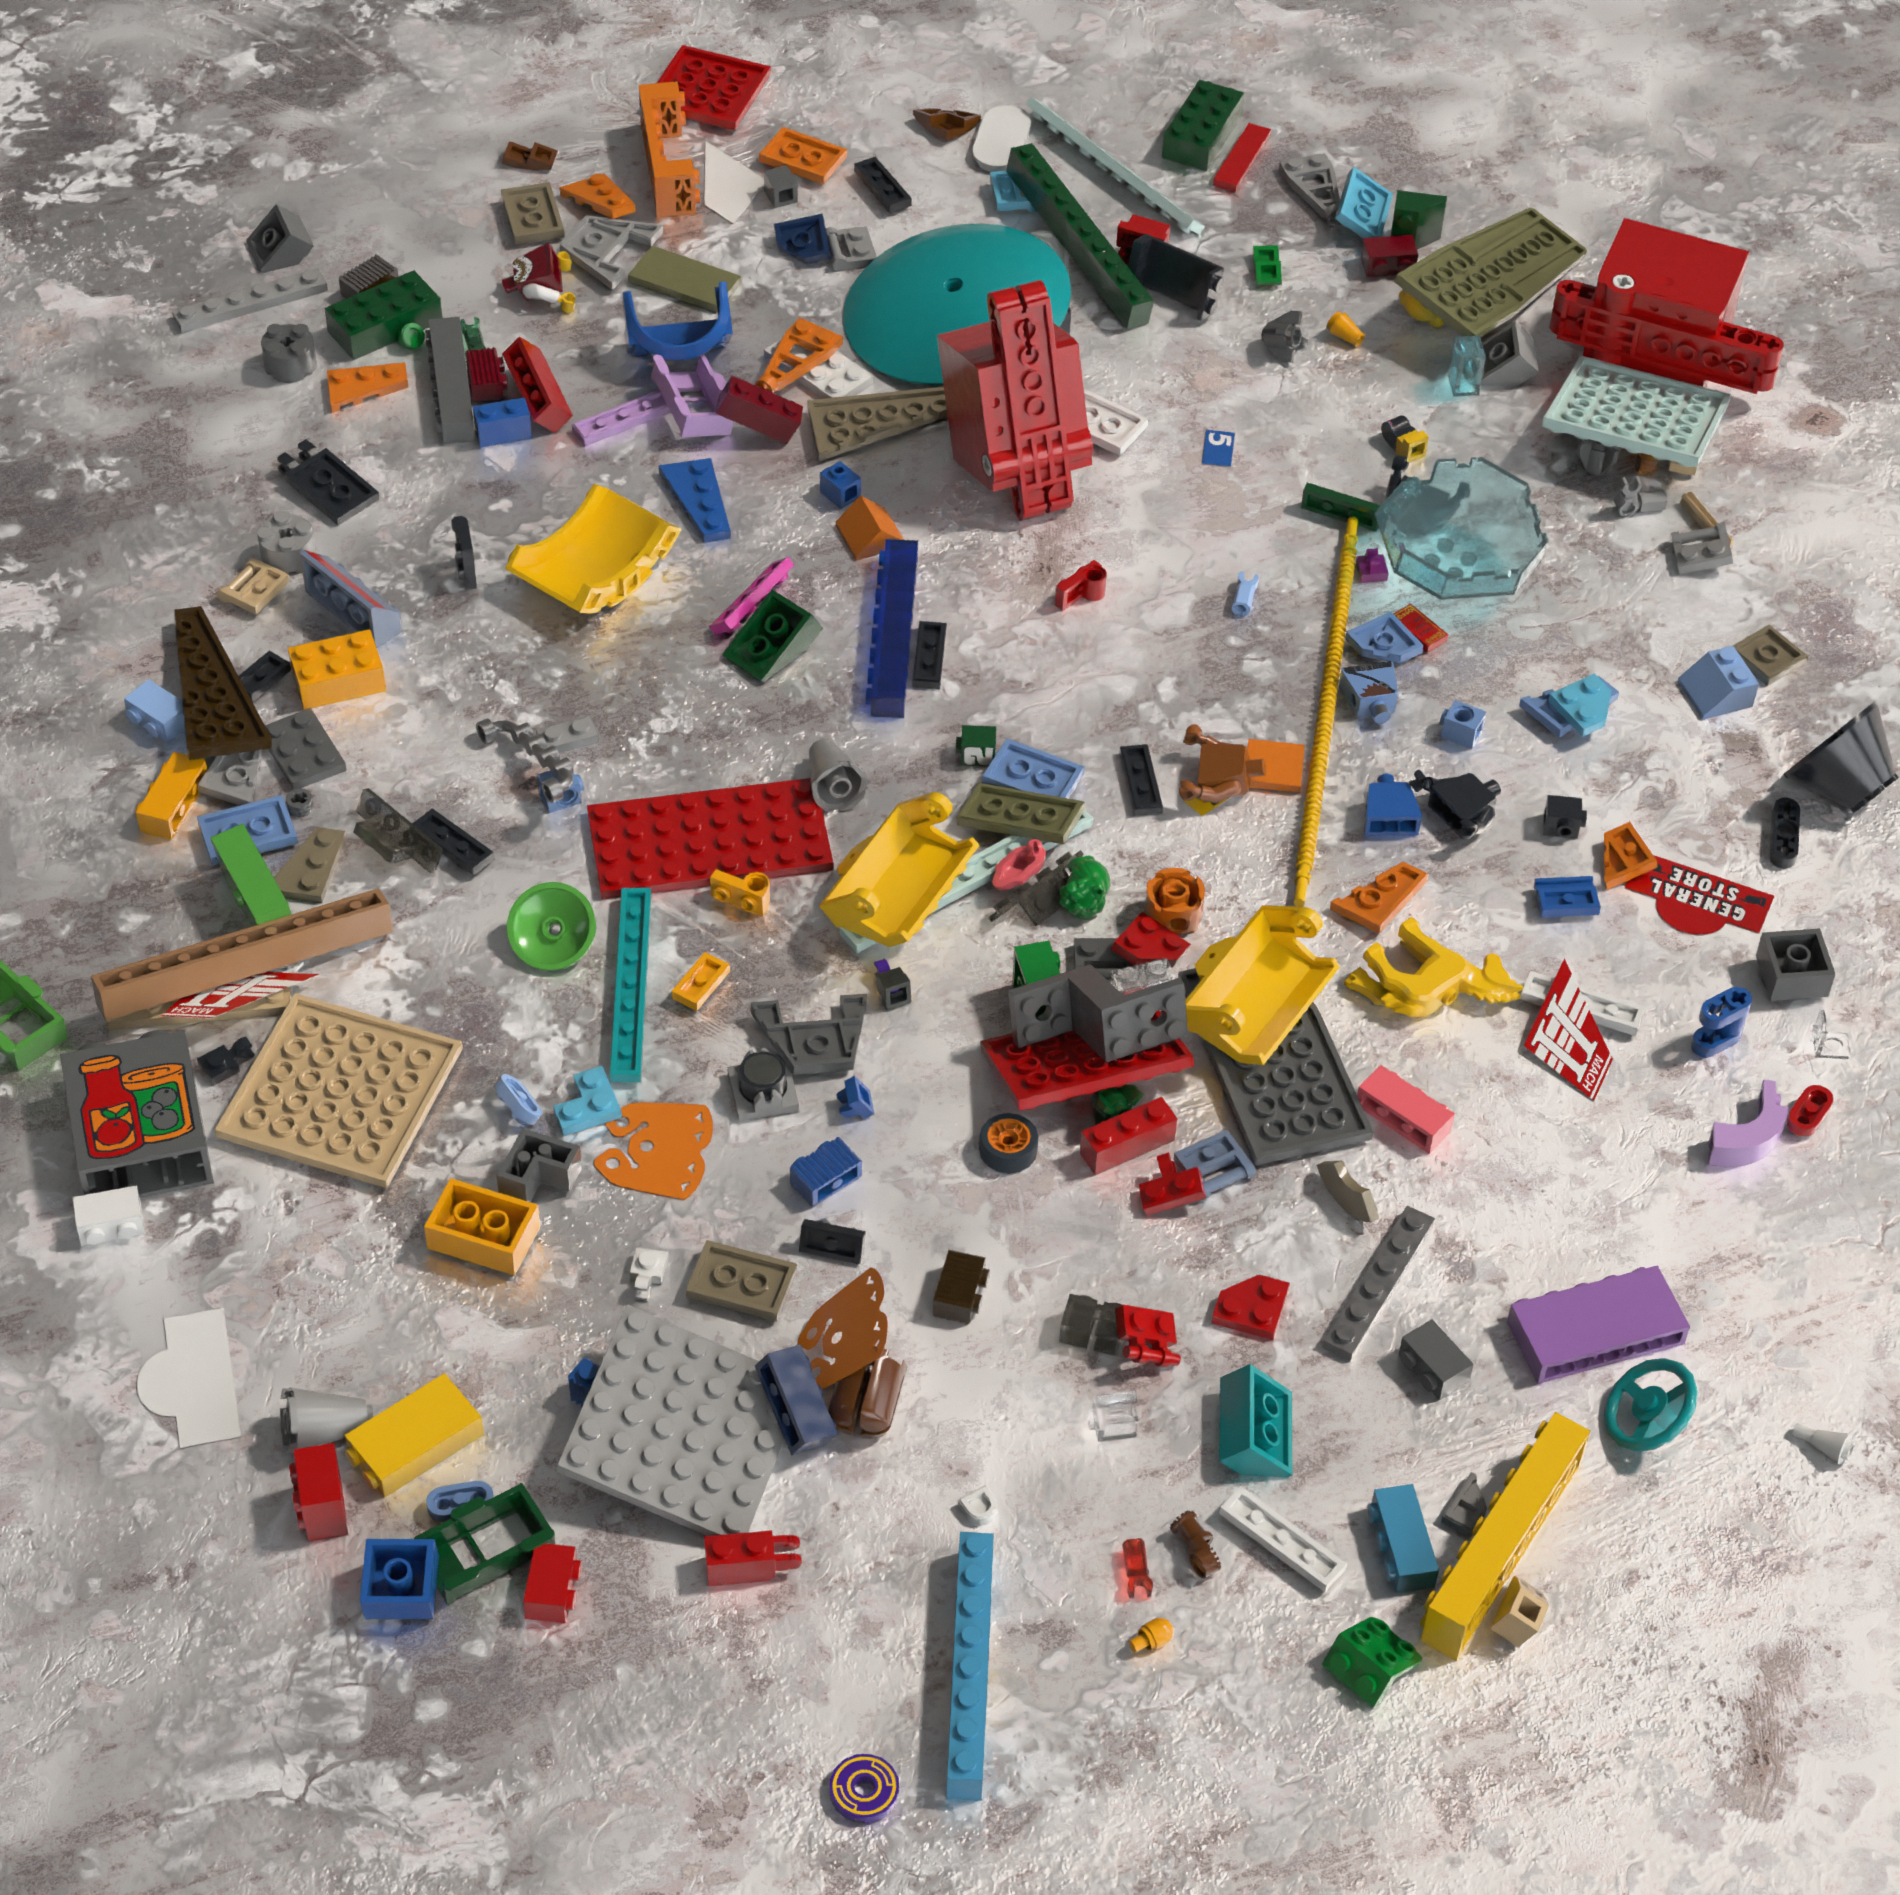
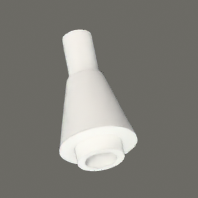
M1796 1423L1792 1432L1793 1436L1811 1442L1814 1447L1838 1464H1841L1844 1459L1848 1461L1855 1448V1442L1851 1441L1852 1435L1850 1433L1813 1430Z

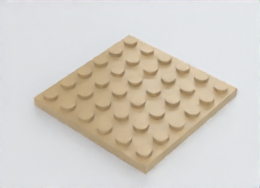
M294 993L214 1130L216 1138L388 1188L463 1050L462 1041Z

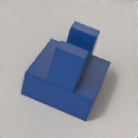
M855 1076L845 1080V1088L836 1094L837 1099L842 1104L847 1103L839 1108V1113L845 1119L858 1115L866 1119L874 1115L870 1089Z

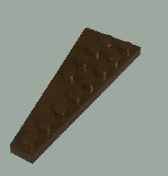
M202 606L175 609L174 624L188 759L195 760L272 748V738Z

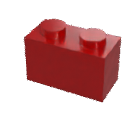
M546 1543L534 1549L523 1600L525 1619L566 1623L568 1610L574 1611L576 1603V1590H572L574 1580L580 1581L582 1572V1560H577L575 1546Z

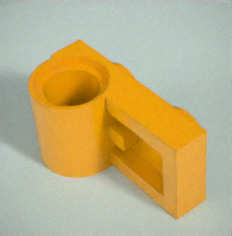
M715 869L710 877L712 897L738 906L747 912L764 916L770 904V881L765 874L754 872L748 874L744 879H740Z

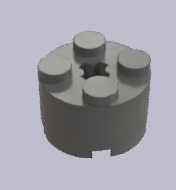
M272 324L267 327V332L261 339L266 373L268 375L270 373L274 376L275 380L284 383L301 381L304 379L303 376L309 372L311 375L317 367L313 336L308 326L305 324Z

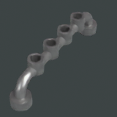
M488 718L476 723L477 733L485 744L496 740V733L498 732L510 733L513 741L516 744L521 743L529 756L535 755L543 768L548 767L554 777L542 782V790L546 799L550 803L563 799V792L573 784V765L567 757L560 760L559 752L555 746L547 748L545 739L541 734L534 736L529 723L517 725L505 720L491 722Z

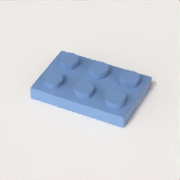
M1006 738L983 774L982 783L1069 799L1084 775V766Z
M282 795L197 817L212 866L219 864L210 837L242 823L259 853L298 844L297 835Z

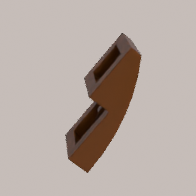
M509 141L501 164L526 170H551L558 150L534 142L531 149Z

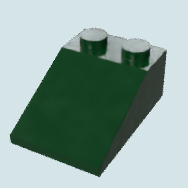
M771 589L722 656L764 683L804 653L823 630V627L811 613Z

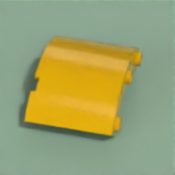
M594 483L578 510L558 531L535 544H516L515 549L508 557L505 570L580 613H597L606 605L610 608L614 607L640 588L653 574L651 568L660 557L664 560L681 529L611 489Z

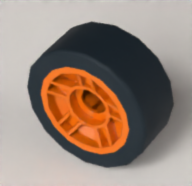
M1004 1113L988 1119L982 1126L979 1137L981 1159L988 1167L997 1172L1010 1174L1025 1170L1036 1159L1039 1138L1036 1127L1029 1119L1019 1114Z

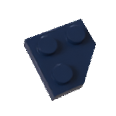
M823 213L774 224L777 246L780 251L805 264L831 259Z

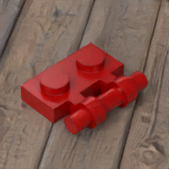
M1124 1304L1115 1308L1118 1339L1129 1341V1345H1125L1122 1350L1124 1358L1131 1359L1134 1363L1139 1364L1153 1362L1156 1366L1164 1368L1180 1364V1355L1168 1349V1347L1177 1344L1173 1313ZM1145 1344H1151L1152 1349H1149Z

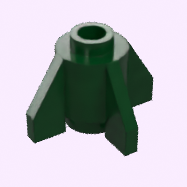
M1127 1084L1122 1087H1111L1096 1091L1091 1097L1095 1125L1132 1110V1105L1135 1106L1144 1094L1138 1087Z

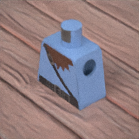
M1393 661L1341 668L1339 690L1356 717L1373 716L1375 723L1383 724L1390 719V714L1395 712L1398 689Z

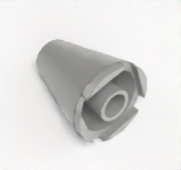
M820 739L813 743L809 749L811 793L815 802L825 811L839 809L842 812L855 807L866 794L865 788L868 785V779L864 770L833 741Z
M291 1387L284 1388L281 1392L280 1399H287L286 1408H280L283 1445H289L285 1451L286 1454H294V1449L328 1444L344 1439L345 1434L373 1418L372 1406L366 1405V1401L363 1398Z

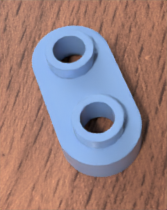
M503 1074L495 1083L494 1087L497 1091V1097L507 1104L512 1111V1117L518 1123L533 1125L537 1122L543 1113L542 1109L519 1080L508 1074Z

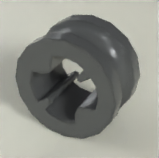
M298 788L287 794V809L291 815L304 817L312 812V794L308 790Z

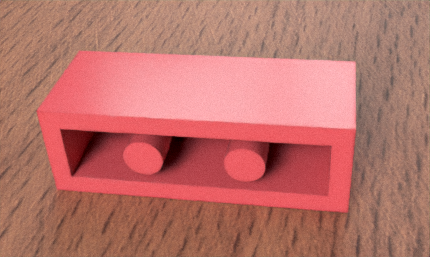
M1382 1065L1358 1087L1357 1096L1366 1113L1428 1154L1452 1131L1454 1112L1450 1111L1446 1105L1440 1104L1426 1095L1420 1088L1412 1086L1400 1078L1397 1073L1389 1071Z

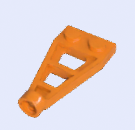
M799 318L785 332L764 374L759 377L755 385L772 393L781 390L811 369L828 360L843 345V336ZM796 344L814 353L802 359L791 354L790 351ZM781 362L795 367L788 373L777 369Z

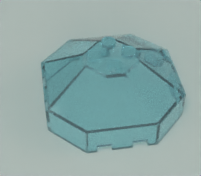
M1471 457L1469 463L1457 464L1456 458L1438 459L1435 462L1430 480H1420L1418 477L1413 476L1407 478L1406 481H1402L1375 512L1393 572L1440 600L1515 595L1541 563L1549 542L1546 533L1541 532L1539 526L1541 518L1536 504H1531L1529 498L1531 490L1528 483L1483 457Z

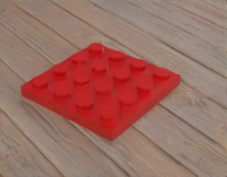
M682 45L657 83L678 82L679 91H684L685 106H681V111L685 112V118L736 131L770 77L771 66Z

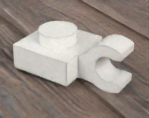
M636 1247L630 1269V1280L635 1281V1300L648 1301L652 1283L662 1284L668 1261V1252Z

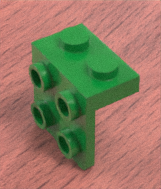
M1369 1617L1339 1633L1321 1665L1372 1708H1375L1381 1704L1394 1680L1419 1666L1423 1658L1411 1643L1402 1640L1391 1631L1387 1623L1375 1617Z

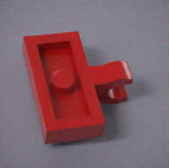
M1169 1152L1157 1156L1162 1177L1139 1184L1142 1206L1147 1216L1206 1198L1202 1173L1198 1166L1177 1172L1175 1162L1171 1161Z

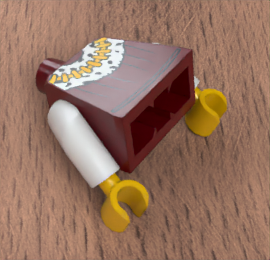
M548 242L513 261L514 275L502 279V284L507 294L519 290L526 301L541 299L554 304L560 302L562 311L566 313L574 311V294L571 292H566L563 295L559 294L563 292L561 271H570L572 265L570 255L567 252L562 251L557 255Z

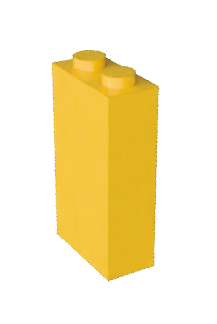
M443 1373L345 1434L347 1449L344 1450V1453L353 1467L359 1466L361 1468L367 1485L372 1490L377 1488L385 1498L483 1436L482 1417L449 1377Z

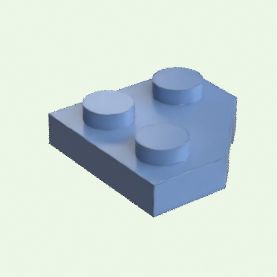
M1388 612L1346 631L1345 640L1360 656L1393 661L1395 663H1402L1421 654L1424 646L1392 612Z

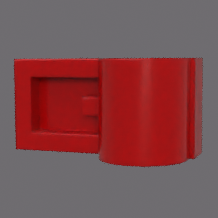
M1093 560L1086 566L1080 567L1067 579L1061 580L1055 589V606L1064 611L1082 597L1088 601H1099L1104 598L1107 578L1105 568L1096 560Z

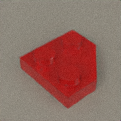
M1142 911L1115 940L1111 950L1134 966L1161 963L1162 967H1174L1186 954L1191 944Z
M1259 1274L1221 1290L1212 1315L1211 1324L1273 1340L1287 1298L1290 1282Z

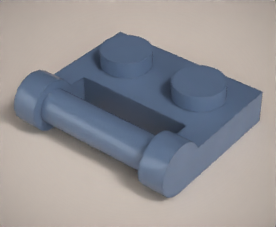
M1224 1130L1174 1153L1173 1160L1181 1171L1198 1166L1202 1173L1206 1198L1210 1197L1213 1191L1242 1178L1248 1180L1256 1175L1254 1165L1228 1130ZM1234 1162L1238 1166L1208 1181H1205L1203 1176Z

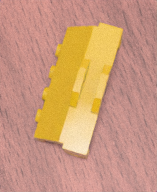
M931 792L898 803L874 835L867 837L850 850L837 867L838 875L841 878L819 905L837 928L842 926L846 930L887 947L908 942L914 934L923 928L925 918L937 909L939 899L951 890V883L967 868L965 864L980 846L973 837L956 841L933 826L945 821L953 810V806L946 796L938 792Z
M1262 905L1237 937H1227L1210 945L1194 964L1201 981L1185 1000L1189 1032L1198 1034L1239 1063L1264 1065L1340 968L1335 958L1316 957L1296 939V937L1313 938L1323 927V921L1319 914L1308 907Z

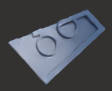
M1598 676L1612 691L1610 705L1618 699L1619 691ZM1553 689L1544 691L1542 696L1531 699L1530 696L1520 698L1519 706L1560 738L1573 729L1567 720L1548 702L1550 693L1554 692Z

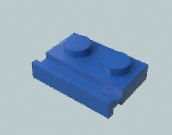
M1593 876L1535 878L1533 887L1534 890L1536 889V899L1541 918L1599 915L1601 906L1596 887L1593 885Z

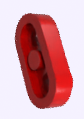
M1821 1085L1808 1086L1789 1112L1787 1118L1789 1130L1798 1136L1806 1137L1813 1135L1831 1110L1834 1100L1831 1091Z

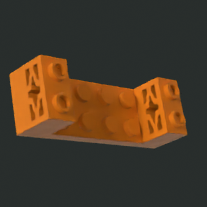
M678 82L638 85L640 125L656 216L658 218L696 214V204H700L699 188L695 189V184H700L699 170L694 169L692 159L666 161L663 140H659L661 138L682 136V126H686L685 112L681 111V106H685L684 91H679Z

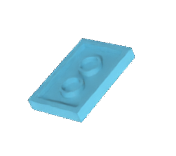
M1353 167L1347 174L1335 219L1343 226L1357 233L1362 239L1382 237L1393 193Z

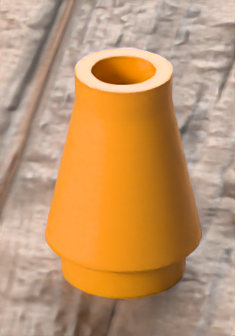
M1336 312L1327 323L1326 327L1330 330V334L1353 344L1355 347L1359 346L1365 338V334L1360 331L1346 313Z

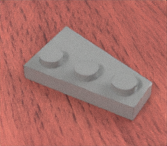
M262 750L216 756L198 784L199 793L239 806L252 803Z

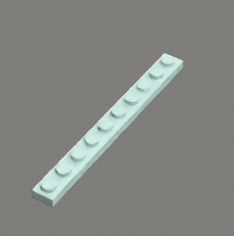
M1030 97L1026 105L1033 110L1032 116L1041 122H1044V120L1048 121L1047 127L1057 134L1060 132L1065 134L1063 139L1074 147L1078 144L1081 147L1079 151L1086 157L1091 159L1094 156L1097 159L1095 161L1096 165L1105 171L1108 168L1113 171L1112 177L1121 183H1124V181L1128 182L1127 188L1138 196L1141 193L1145 195L1144 201L1154 208L1157 205L1162 208L1160 213L1171 221L1174 218L1179 221L1177 226L1188 234L1191 230L1199 235L1205 228L1203 224L1045 104Z
M1086 810L1068 839L1093 826V817ZM1011 835L973 855L965 864L967 866L965 871L951 883V890L939 899L936 910L992 881L996 872L995 866L1013 849L1026 846L1032 839ZM1040 840L1045 851L1058 845V843ZM842 926L840 927V936L856 953L877 943L846 930Z

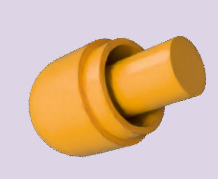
M1161 1617L1145 1623L1138 1629V1636L1128 1641L1130 1649L1136 1653L1143 1648L1149 1651L1160 1648L1172 1639L1174 1634L1173 1626L1169 1620Z

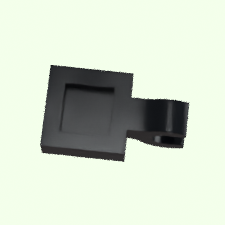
M242 1037L235 1041L230 1050L225 1045H222L197 1058V1062L214 1086L239 1073L238 1064L251 1060L255 1054L251 1050L252 1044L248 1038Z

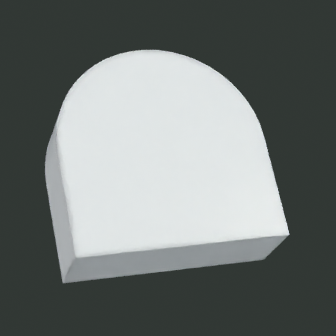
M986 1485L958 1499L959 1509L966 1519L975 1525L989 1524L997 1515V1500Z

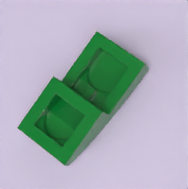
M1278 245L1253 246L1252 253L1256 285H1282Z

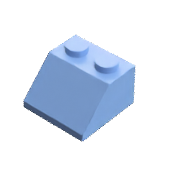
M1733 645L1707 652L1678 678V683L1703 720L1753 707L1759 686L1758 681Z

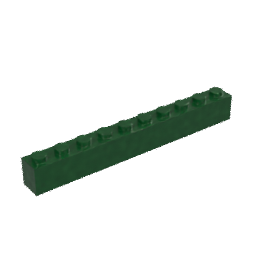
M1033 143L1012 147L1006 172L1124 327L1131 329L1149 324L1154 300Z

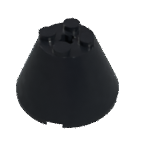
M1875 702L1870 704L1783 774L1786 779L1850 809L1853 814L1885 790L1899 777L1895 772L1878 705Z

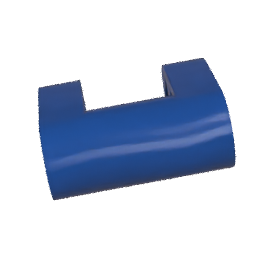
M1732 987L1706 1000L1702 1004L1699 1021L1703 1027L1695 1031L1691 1042V1049L1696 1055L1709 1058L1740 1041L1752 1003V995L1749 991L1741 987Z

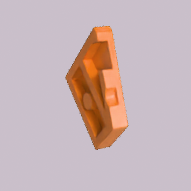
M1630 821L1604 833V882L1607 890L1658 867L1656 858Z

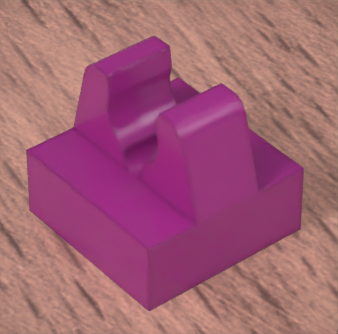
M1378 548L1366 549L1365 556L1356 557V567L1361 583L1388 581L1389 572L1384 555L1378 554Z

